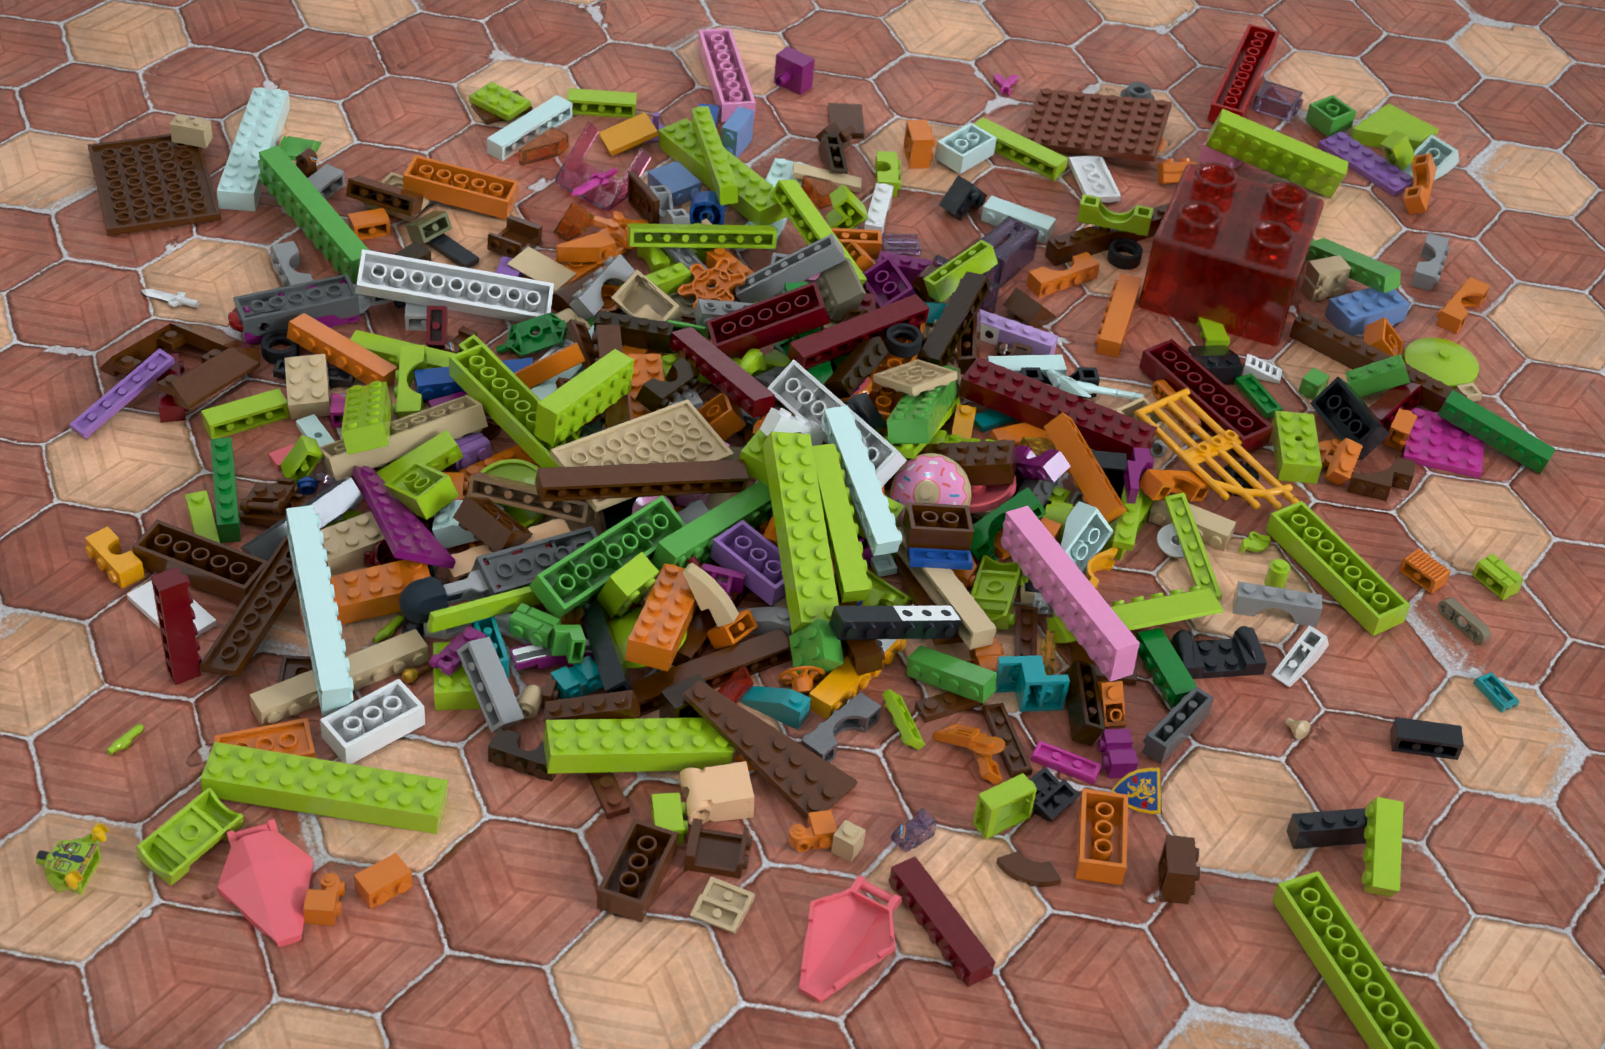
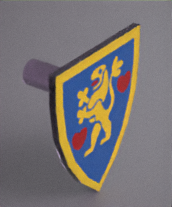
M1143 768L1128 773L1111 790L1113 793L1128 795V807L1135 811L1148 814H1162L1161 768Z

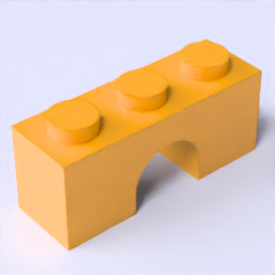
M108 526L85 537L86 547L84 550L86 555L96 561L98 568L108 574L112 583L116 582L123 589L145 578L142 561L131 550L122 554L119 537Z

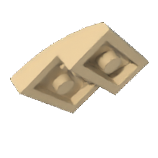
M711 876L703 894L699 895L690 917L735 934L755 899V893Z

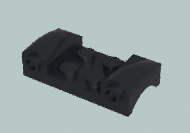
M1239 627L1234 632L1232 639L1195 641L1193 633L1186 630H1180L1172 637L1171 644L1192 679L1264 674L1267 662L1256 632L1251 627Z

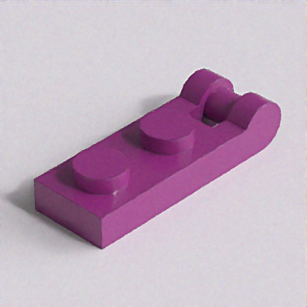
M468 625L438 655L432 656L429 665L435 669H441L442 673L447 676L452 675L462 665L457 650L468 641L486 638V634Z

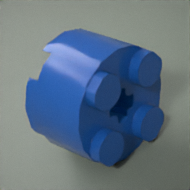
M702 191L694 195L689 212L691 224H701V220L706 218L712 225L724 224L726 205H720L716 192Z

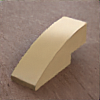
M694 563L688 564L683 574L700 610L709 608L718 627L733 623L739 613L724 589Z

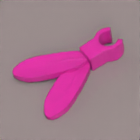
M994 74V80L1001 86V96L1003 93H1008L1007 96H1010V86L1018 81V75H1011L1005 80L1001 75Z

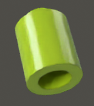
M1274 559L1270 562L1264 581L1265 586L1284 589L1290 572V565L1285 560Z

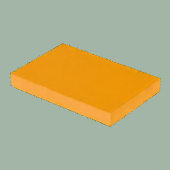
M646 112L598 132L599 137L611 156L659 136L658 131Z

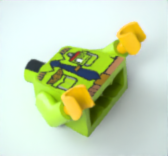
M98 823L92 828L91 833L83 838L60 840L52 852L43 850L38 852L36 864L44 866L46 879L57 892L61 893L70 890L82 895L102 859L98 843L99 841L101 843L106 841L107 836L105 833H108L109 829L103 823Z

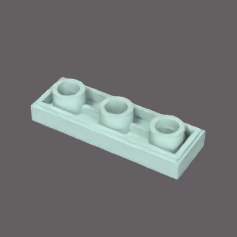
M315 414L296 420V426L304 436L316 439L319 447L335 442Z

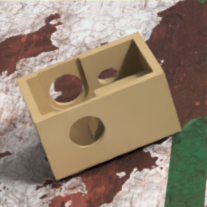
M638 270L611 297L616 306L629 316L667 322L668 320L677 321L683 314L680 306Z

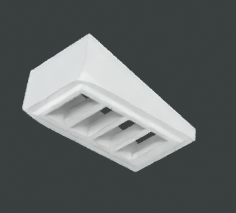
M1247 354L1242 375L1252 373L1256 379L1280 384L1282 369Z

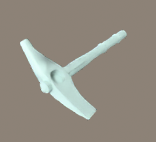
M1052 369L1046 371V375L1053 387L1078 396L1091 398L1089 394L1096 393L1113 396L1114 398L1129 399L1131 401L1144 396L1143 394L1118 390L1117 388L1112 389L1096 386L1092 383L1076 381Z

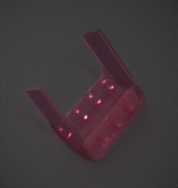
M589 121L555 178L556 184L571 194L573 189L591 180L590 176L593 173H605L584 162V156L600 131ZM640 148L621 181L610 177L607 179L609 181L608 185L601 186L599 184L585 193L575 196L603 211L611 210L628 197L629 172L635 171L641 176L651 157Z

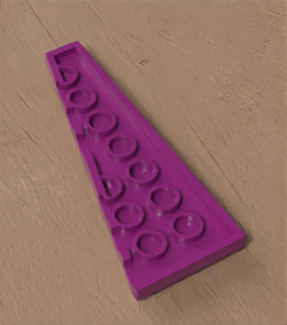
M354 466L352 474L394 558L453 569L456 563L455 559L412 511L385 488L384 480L375 470L368 466Z

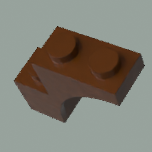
M1396 457L1392 466L1382 472L1373 474L1353 472L1347 492L1387 501L1391 487L1409 491L1414 477L1416 461Z

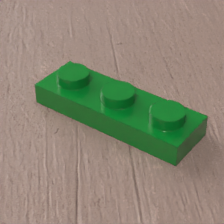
M1252 373L1235 378L1234 384L1265 419L1274 417L1275 411L1283 410Z

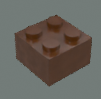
M1166 835L1158 862L1159 899L1161 902L1188 904L1190 896L1195 894V881L1200 879V867L1196 866V862L1199 859V848H1195V838Z

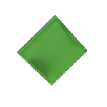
M284 136L280 147L291 160L296 161V156L307 148L312 149L316 153L322 142L291 136L286 138Z

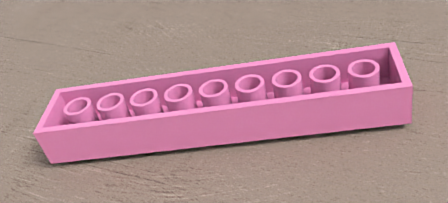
M1029 506L1006 512L1001 537L1002 547L1008 551L1013 561L1022 569L1023 574L1030 579L1034 588L1038 589L1045 602L1049 603L1056 616L1060 617L1067 630L1071 631L1079 645H1082L1090 659L1094 660L1101 673L1105 674L1110 682L1132 675L1140 644Z

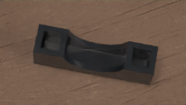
M1021 367V374L1053 386L1048 377L1042 373L1040 367ZM1078 367L1074 373L1068 376L1076 381L1099 386L1100 378L1097 367ZM1096 393L1089 394V395H1091V397H1096V396H1097Z

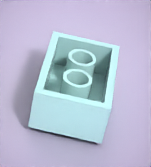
M969 123L937 141L935 159L961 174L993 156L997 138L973 123Z

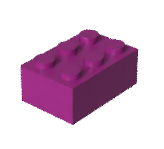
M890 255L863 272L867 278L864 285L869 293L875 294V302L879 308L916 294Z

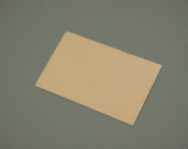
M529 246L507 263V265L534 280L554 283L553 291L561 288L577 274Z

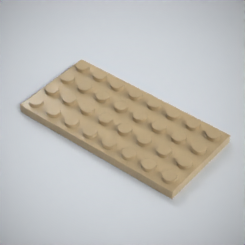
M688 399L553 448L550 451V456L559 467L731 460L734 455L732 450ZM631 498L589 499L586 501L597 512Z

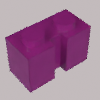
M1105 729L1101 739H1098V751L1102 752V768L1106 769L1108 778H1123L1128 773L1137 770L1138 759L1135 749L1132 748L1133 740L1130 729Z

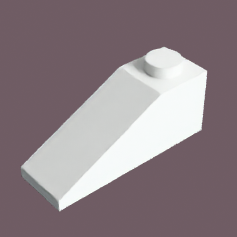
M1309 625L1271 676L1290 688L1317 662L1329 646L1328 637Z

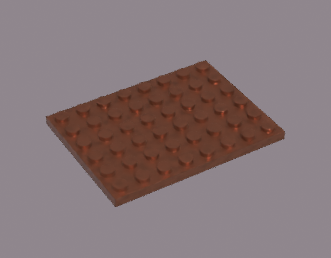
M1048 88L1040 89L1022 136L1055 152L1154 162L1170 114L1172 102L1150 100L1148 98L1108 96L1098 93L1057 91Z

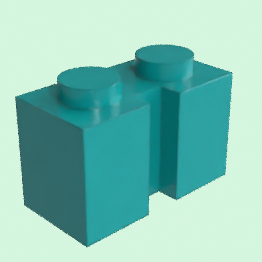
M590 656L584 657L582 663H574V666L569 669L565 666L551 673V679L556 680V689L560 691L559 699L582 697L596 692L603 687L597 664Z

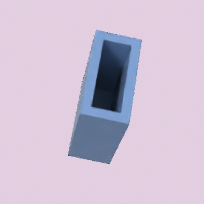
M738 106L721 127L723 147L737 158L752 141L753 110Z
M678 161L648 171L647 186L666 185L672 192L674 207L691 201L697 192H701V181Z

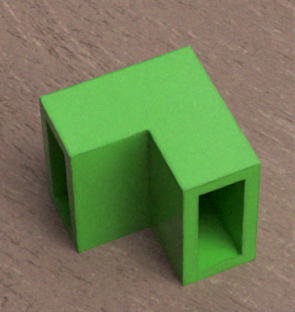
M553 625L550 642L552 656H566L568 663H582L586 638L581 625Z

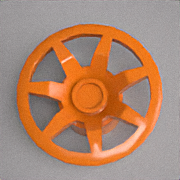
M815 666L794 667L780 673L777 681L782 686L791 685L793 690L809 697V693L814 689V683L820 682L825 677V671ZM797 670H802V671H801V674H799V675H798V673H797L796 671H797Z

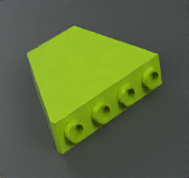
M1388 103L1374 114L1372 113L1367 119L1362 120L1357 126H1354L1350 131L1352 139L1364 146L1382 149L1380 143L1395 130L1400 133L1403 132L1408 136L1409 143L1415 151L1431 134L1437 137L1439 129Z

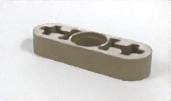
M1447 597L1438 603L1440 614L1475 644H1482L1490 639L1491 633L1489 628L1454 598ZM1461 616L1466 620L1467 625L1464 624V622L1461 619Z

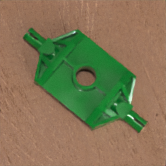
M550 312L512 325L506 343L495 347L498 354L512 351L517 357L523 359L525 355L557 344L564 347L568 328L564 320L562 321L554 313ZM540 330L538 335H531L533 331Z

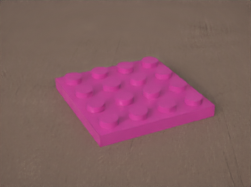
M1413 408L1411 410L1414 415H1417V418L1403 447L1402 458L1416 461L1415 464L1476 478L1481 477L1484 442L1440 417L1437 415L1438 412H1431L1420 408Z

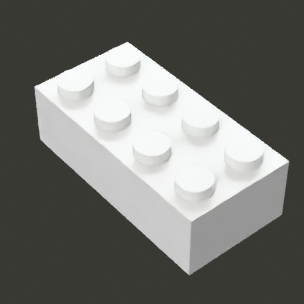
M397 679L320 719L322 738L343 763L352 764L425 725V708L403 682Z

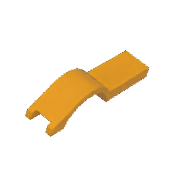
M1115 547L1094 555L1088 561L1085 576L1096 590L1098 589L1099 579L1093 573L1113 568L1115 564L1113 559L1118 552V549Z

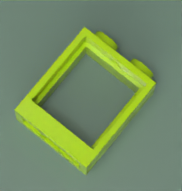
M1022 773L978 794L972 824L985 839L999 834L1031 817L1037 791L1033 781L1029 780Z

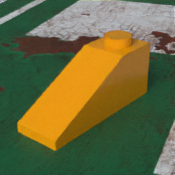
M957 404L952 434L960 435L965 439L971 438L977 407Z

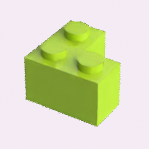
M844 184L829 194L834 208L826 214L830 228L854 229L868 219L865 205Z

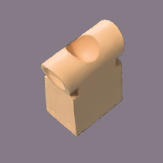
M746 761L705 767L703 770L686 768L679 773L681 789L687 799L685 806L690 825H692L693 818L702 819V824L709 820L717 822L754 818V793Z

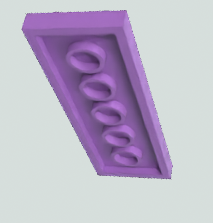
M1340 131L1319 141L1318 148L1348 161L1350 169L1393 197L1405 192L1406 188L1413 187V177L1410 174L1405 173L1344 132Z

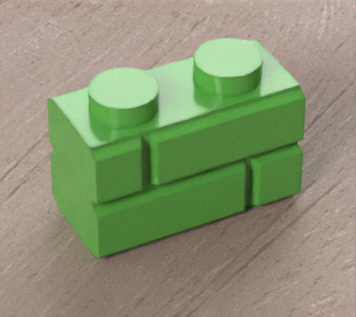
M523 603L520 604L509 618V632L514 637L524 638L531 641L535 646H542L547 649L550 647L553 625H561V619Z

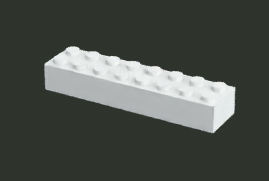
M795 360L767 387V389L775 394V398L792 414L804 417L809 423L811 420L819 423L822 426L820 429L824 432L825 430L821 423L824 409L846 406ZM850 409V412L855 416L856 427L861 431L863 445L867 446L869 460L875 466V475L881 481L883 487L907 460L895 447ZM826 435L823 441L826 444H830Z

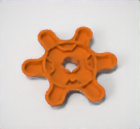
M614 211L610 219L594 216L591 220L592 226L602 229L599 232L606 230L614 240L620 241L624 248L630 250L636 247H630L627 243L628 223L649 224L645 219H627L620 211Z
M728 258L719 259L717 264L711 269H706L699 263L693 264L690 267V271L695 278L691 283L681 285L678 288V294L683 298L696 297V301L693 303L694 310L698 299L734 302V296L730 293L734 287L745 284L746 276L741 272L729 274L727 271L731 263ZM713 284L716 285V288H709V286Z

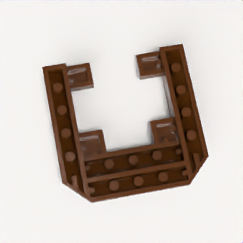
M170 323L112 356L100 367V371L113 377L119 374L127 376L159 348L161 350L166 348L173 351L185 343L191 344L208 352L201 356L202 364L181 377L171 374L157 382L158 390L173 396L175 404L190 409L259 367V348L202 324Z

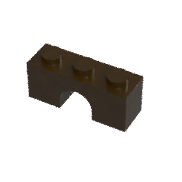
M499 727L488 746V762L552 782L556 774L547 773L544 742L542 741L535 750L524 751L521 749V734Z

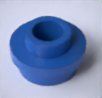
M303 477L297 482L300 493L304 495L314 494L318 488V481L312 477Z

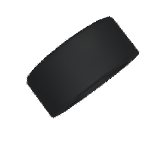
M1118 238L1110 243L1107 259L1109 263L1119 269H1134L1141 262L1143 249L1138 242L1132 239ZM1118 252H1126L1131 254L1132 256L1122 255Z
M897 323L887 329L885 346L888 352L896 357L910 358L920 352L923 335L917 327L911 324ZM907 338L913 342L901 343L896 341L895 339Z
M287 330L271 331L262 338V356L267 362L276 365L278 359L299 356V345L286 338ZM276 345L290 346L283 350L271 349V347Z

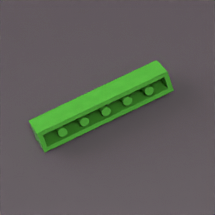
M1326 238L1308 243L1307 260L1309 261L1340 255L1351 267L1348 278L1382 293L1400 287L1401 270Z

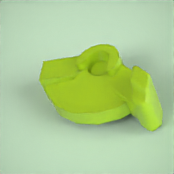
M1250 532L1248 538L1243 539L1239 547V553L1243 554L1246 550L1252 552L1264 551L1271 541L1270 536Z

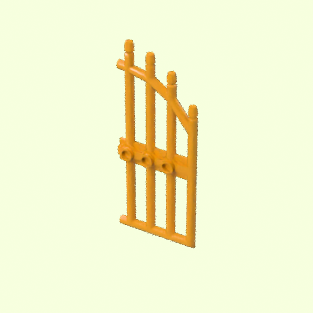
M1188 388L1134 411V415L1142 422L1157 427L1156 436L1225 501L1230 497L1227 492L1240 495L1256 510L1260 509L1261 505L1257 500H1254V497L1264 498L1276 510L1282 509L1283 506L1276 500L1275 495L1281 494L1288 502L1290 501V504L1300 502L1290 492L1293 490L1292 485H1282L1240 445L1242 441L1239 439L1238 434L1230 429L1225 431L1188 396L1190 395ZM1180 399L1217 435L1211 438L1174 402ZM1167 406L1203 442L1197 444L1160 408ZM1153 412L1190 448L1182 450L1146 414ZM1233 449L1274 488L1265 489L1226 451ZM1219 455L1254 489L1243 488L1213 457ZM1205 462L1225 482L1213 479L1198 464Z

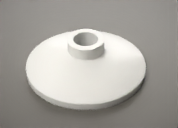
M1173 524L1165 525L1157 535L1159 548L1171 557L1184 558Z

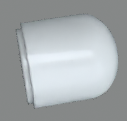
M1158 439L1154 441L1150 453L1155 457H1160L1167 451L1168 446ZM1159 448L1162 450V453L1156 454L1154 449Z

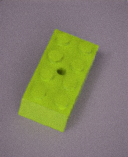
M1275 411L1271 424L1273 427L1271 436L1277 479L1280 481L1317 484L1322 469L1314 414Z

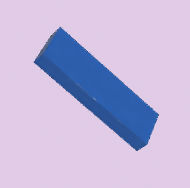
M908 548L907 551L909 567L972 570L973 568L971 551Z

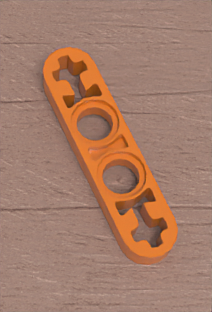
M1164 379L1152 383V392L1158 400L1176 393ZM1180 399L1174 402L1201 427L1199 417ZM1164 406L1187 433H1195L1173 411Z

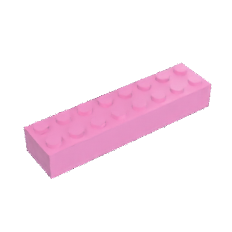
M731 28L698 30V49L715 104L719 105L721 122H726L738 106L753 110L755 120L756 102Z

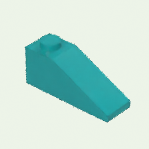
M751 686L740 699V703L799 730L809 717L811 698L793 689Z

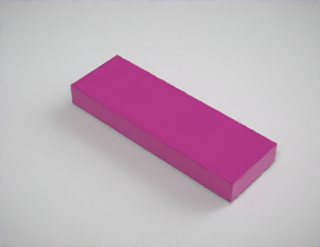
M1040 740L1030 760L1094 785L1102 768V764Z

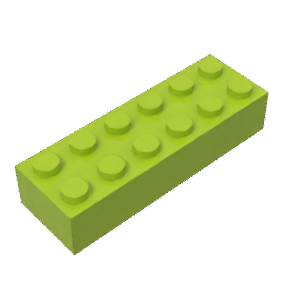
M614 349L538 402L534 436L554 447L573 432L578 431L584 424L589 423L595 416L603 413L606 408L615 404L624 395H628L632 389L631 381L634 373V359Z
M373 381L369 385L362 387L361 385H355L347 390L341 433L348 455L389 446L392 400L386 381Z

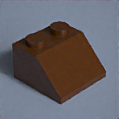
M1017 287L1003 304L1008 309L1007 313L1015 319L1017 316L1020 317V323L1036 329L1055 320L1057 317Z

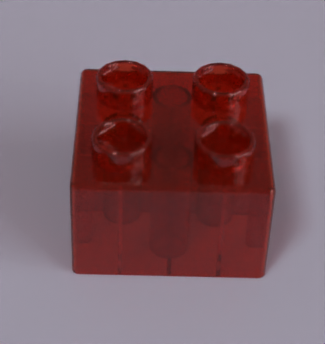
M1222 163L1187 164L1154 236L1140 295L1139 307L1194 324L1199 322V317L1223 324L1226 333L1271 346H1278L1307 267L1324 208V201L1310 196L1306 189L1293 182L1281 181L1268 185L1239 177L1234 169Z

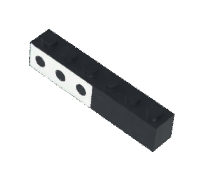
M952 605L834 606L829 625L838 640L956 638L962 620Z

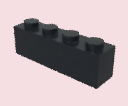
M1366 808L1292 814L1286 832L1293 849L1365 844L1364 830L1367 826L1368 818L1365 816Z

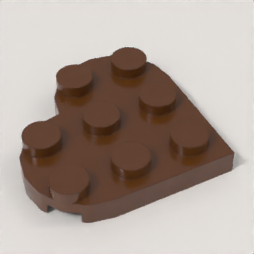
M278 478L276 483H272L275 485L294 486L296 492L286 508L301 507L307 503L300 494L294 480ZM286 508L282 514H275L273 511L251 510L250 512H242L239 518L241 523L273 526L286 517Z

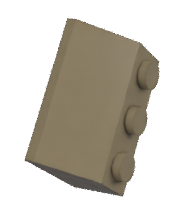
M845 258L846 260L824 270L816 279L831 320L841 321L850 309H858L866 294L849 258Z

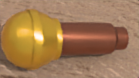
M429 664L418 668H406L402 672V679L406 683H413L419 676L429 673L434 668Z

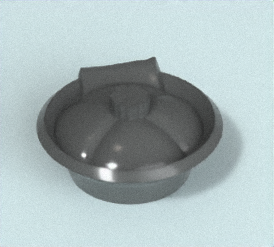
M1141 82L1130 83L1120 93L1121 97L1155 100L1154 95L1151 93V88Z

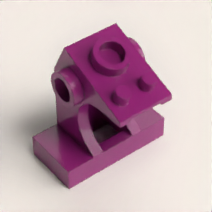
M703 564L702 570L709 574L724 589L730 599H732V596H730L731 591L742 594L746 573ZM717 576L728 578V581L716 578Z

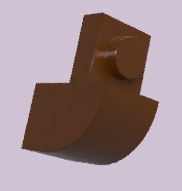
M833 122L817 134L816 138L821 142L823 134L840 135L844 149L851 144L849 141L852 138L851 134L856 130L850 125L841 131L836 122Z

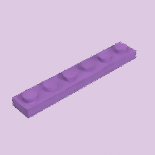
M159 348L69 424L71 429L84 439L88 438L174 365V358Z

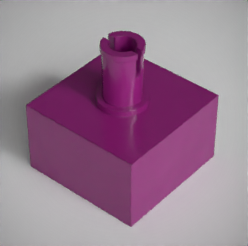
M787 46L776 54L774 83L777 86L779 85V87L782 86L802 95L812 88L815 59Z

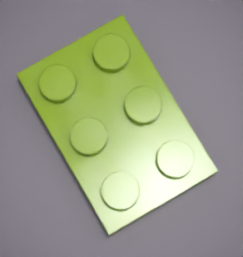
M493 82L488 83L469 96V102L507 121L512 120L531 107L530 100Z

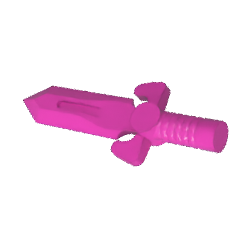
M612 168L605 173H593L590 176L591 180L573 189L571 196L581 195L599 184L601 186L608 185L609 181L607 179L616 175L617 169Z

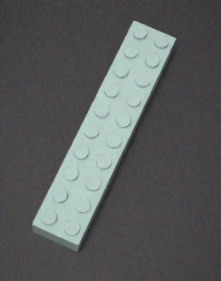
M262 87L253 88L217 188L219 209L256 211L264 187L259 180V152L278 145L290 109L289 93L287 90L264 89Z
M313 505L286 508L287 539L322 716H328L354 702L352 692L354 690L352 676L349 677L348 673L350 671L349 659L345 658V640L341 639L342 625L341 621L337 619L338 606L337 602H334L333 599L335 597L334 586L330 584L329 580L331 579L330 567L326 565L327 552L326 548L323 549L322 545L324 544L323 532L319 530V514L314 513Z

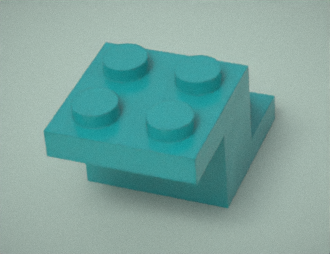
M1041 655L998 657L995 670L997 672L996 691L994 693L1015 692L1020 712L1063 711L1070 682L1068 675H1046Z

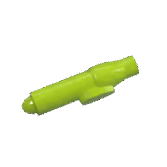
M397 615L372 639L373 643L378 644L380 641L391 637L395 633V629L403 623L404 617Z
M136 724L120 738H117L106 749V752L112 755L116 751L124 750L130 746L131 740L143 732V724Z

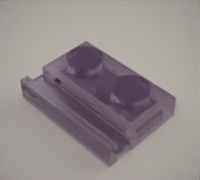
M882 234L884 252L908 256L921 255L918 234Z

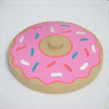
M927 453L908 460L898 470L891 485L890 498L905 506L899 520L903 525L907 502L970 506L971 486L967 474L957 462L940 454Z

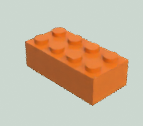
M1082 788L1077 815L1075 879L1122 885L1127 869L1128 795Z

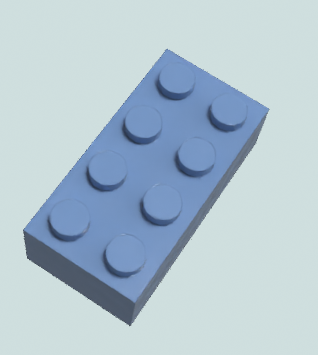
M1367 288L1331 298L1325 317L1337 329L1353 336L1364 333L1366 325L1383 317L1391 325L1405 321L1410 303L1396 289L1382 293L1373 288Z

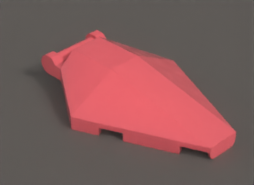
M274 818L267 820V823L237 832H234V830L226 832L230 851L217 886L218 893L229 904L233 903L240 910L242 916L264 936L268 935L278 947L299 942L302 939L303 926L305 924L303 907L307 889H309L310 881L312 880L314 859L278 832Z
M859 875L849 889L811 901L801 965L799 992L821 1003L896 950L893 912L898 908L902 897L897 894L892 895L867 882L865 877ZM863 890L888 904L884 906L859 893V891Z

